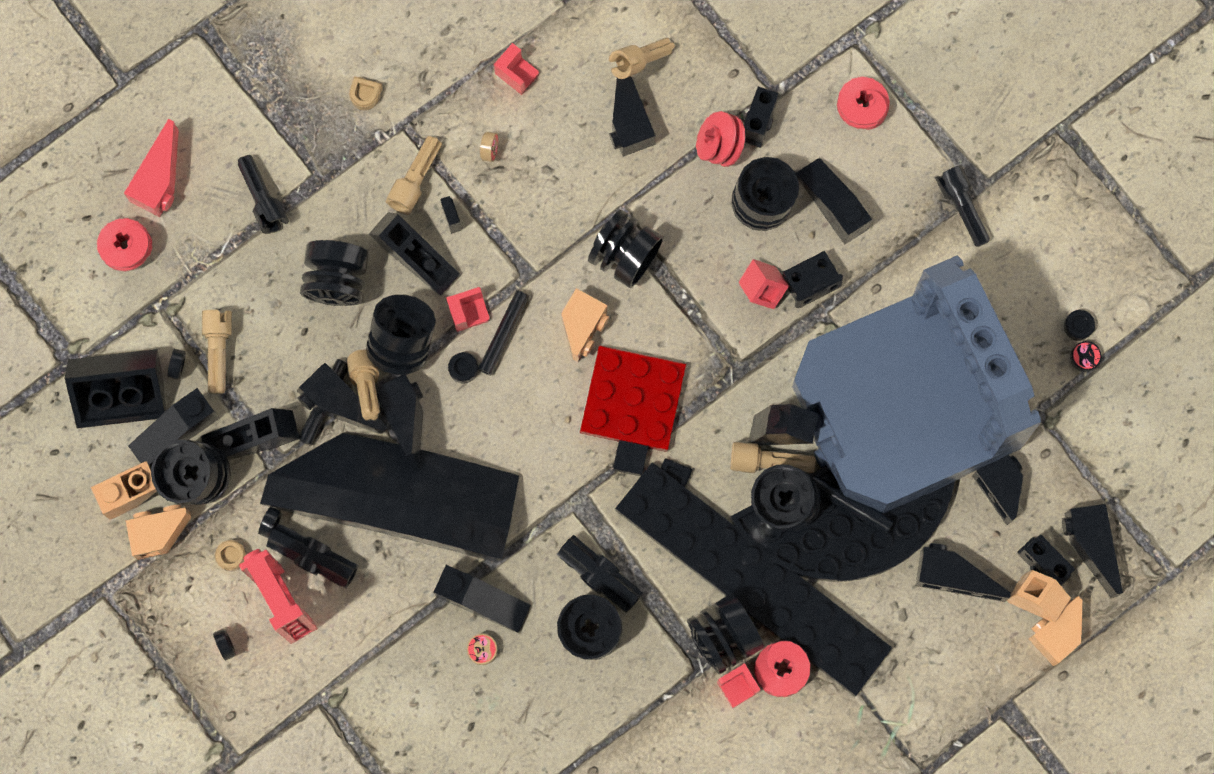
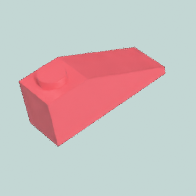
M170 119L167 120L124 192L129 202L158 217L161 216L163 211H168L174 201L179 130L174 121Z

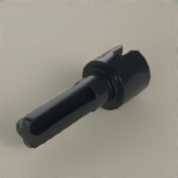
M251 155L240 157L238 159V167L256 204L253 208V213L262 233L271 234L281 230L279 220L284 224H288L289 220L279 199L271 197Z
M962 165L943 172L942 176L935 177L944 198L953 201L974 245L980 247L988 243L990 238L968 193L971 184Z

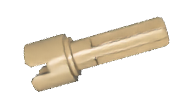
M663 38L640 48L636 45H629L611 53L608 60L610 63L616 62L617 64L616 67L611 69V72L619 79H625L644 70L647 63L670 55L675 47L674 43H671L669 38Z
M426 137L405 177L397 179L393 184L385 202L394 210L409 215L422 195L419 186L442 146V143L437 138Z
M218 310L202 311V336L208 339V392L211 394H222L226 391V339L232 336V311L227 310L224 313H220Z
M357 350L350 354L347 359L349 379L358 389L362 417L365 420L372 419L374 421L378 419V413L380 412L375 383L379 378V370L368 358L366 350Z
M733 442L730 469L733 471L755 473L759 468L768 469L775 465H791L807 473H813L815 470L816 458L813 455L761 450L757 443Z

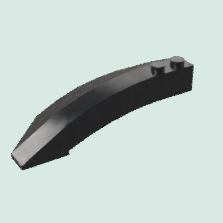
M341 433L268 474L260 504L317 520H325L404 538L497 563L503 557L510 529L519 475L421 449L419 469L413 471L400 444Z

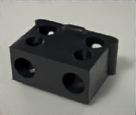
M757 87L750 110L747 112L744 120L745 143L761 148L766 132L771 129L773 123L772 115L779 93Z
M825 250L783 271V278L789 285L788 289L795 300L796 308H802L842 286L843 275L838 274Z
M1041 534L1037 538L1032 537L1017 551L1018 555L1030 566V570L1057 580L1061 586L1071 577V573L1075 570ZM1033 549L1037 550L1038 555L1033 552ZM1054 570L1059 573V577L1055 575Z

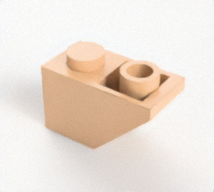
M577 288L561 313L571 355L576 362L580 360L582 355L588 356L595 341L591 340L597 330L602 332L609 320V316L606 315L607 305Z
M147 461L91 487L102 514L109 520L137 508L157 492L152 482L151 469Z
M171 505L164 507L161 513L152 514L151 511L139 512L133 515L134 519L125 520L132 556L140 560L167 554L190 521V511L186 507L181 508V505Z
M1031 570L1022 575L1012 590L1010 599L1007 601L1055 623L1071 597L1057 580Z
M1079 596L1068 602L1055 623L1042 618L1031 628L1035 633L1029 640L1052 666L1059 664L1081 644L1083 600Z

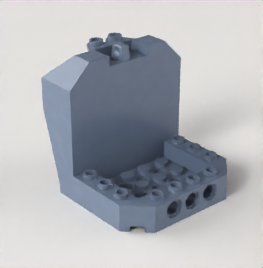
M958 255L924 269L913 296L810 340L793 382L792 388L801 407L818 414L813 439L816 446H818V450L814 451L820 468L827 466L834 474L843 495L867 505L880 514L916 500L920 496L934 492L981 467L1020 450L1041 423L1039 412L1036 409L1030 411L1028 403L1031 398L1035 397L1033 387L976 273L971 268L962 271L959 267L964 266Z

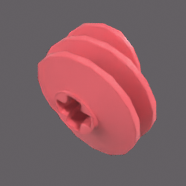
M858 77L845 83L840 90L837 99V110L841 119L849 126L870 130L884 122L889 111L890 100L886 89L881 83L873 78ZM859 100H863L864 104L868 102V107H863V103L858 104Z
M722 111L712 113L707 117L697 135L696 150L699 158L713 164H720L723 167L733 165L740 157L744 148L745 128L742 120L736 115Z
M129 218L116 219L108 223L100 231L97 239V250L106 265L118 271H129L138 268L150 256L153 248L152 238L146 228L138 221ZM127 240L128 247L122 249L121 243Z
M779 641L770 644L759 653L754 665L755 678L759 686L770 695L776 697L794 695L805 686L810 676L808 656L799 645L791 641ZM782 662L788 664L786 669L790 670V674L785 673L781 677L776 674L778 670L774 669V665L779 666Z

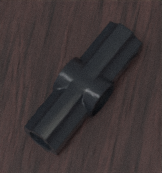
M279 523L268 537L266 547L294 561L295 565L317 576L319 574L346 589L356 575L359 567L356 563L331 551L330 547L308 536L306 538Z
M572 535L557 553L561 560L581 575L580 578L598 594L602 593L626 614L643 595L639 588L619 573L620 570L611 561L601 554L597 555L575 535Z

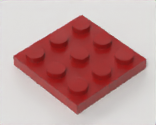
M599 346L580 434L617 442L619 440L648 446L650 449L668 452L686 364Z

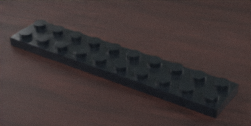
M653 462L615 508L616 512L724 596L733 593L747 614L782 641H791L799 645L807 654L810 663L854 697L891 651L892 647L798 574L770 561L773 557L771 553L758 543L754 546L748 543L736 526Z

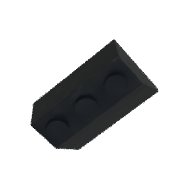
M158 349L68 359L64 379L77 429L158 419L166 411L164 379Z

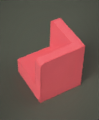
M513 43L494 63L495 74L521 95L539 75V71L522 58L521 49Z
M755 259L751 261L739 280V284L750 302L771 309H775L789 287L777 267Z
M480 287L446 297L457 332L490 321Z
M745 663L717 681L732 709L760 692L758 684Z

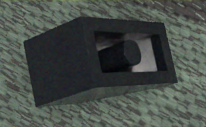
M1007 455L981 467L972 475L1006 525L1010 524L1017 517L1023 482V474L1021 473L1023 468L1013 455Z

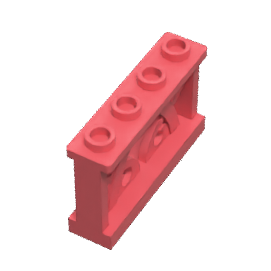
M256 549L243 557L244 562L239 564V567L261 591L274 615L269 621L277 633L292 644L318 629L312 618L296 604L281 577L285 570L267 549L262 552L260 549Z

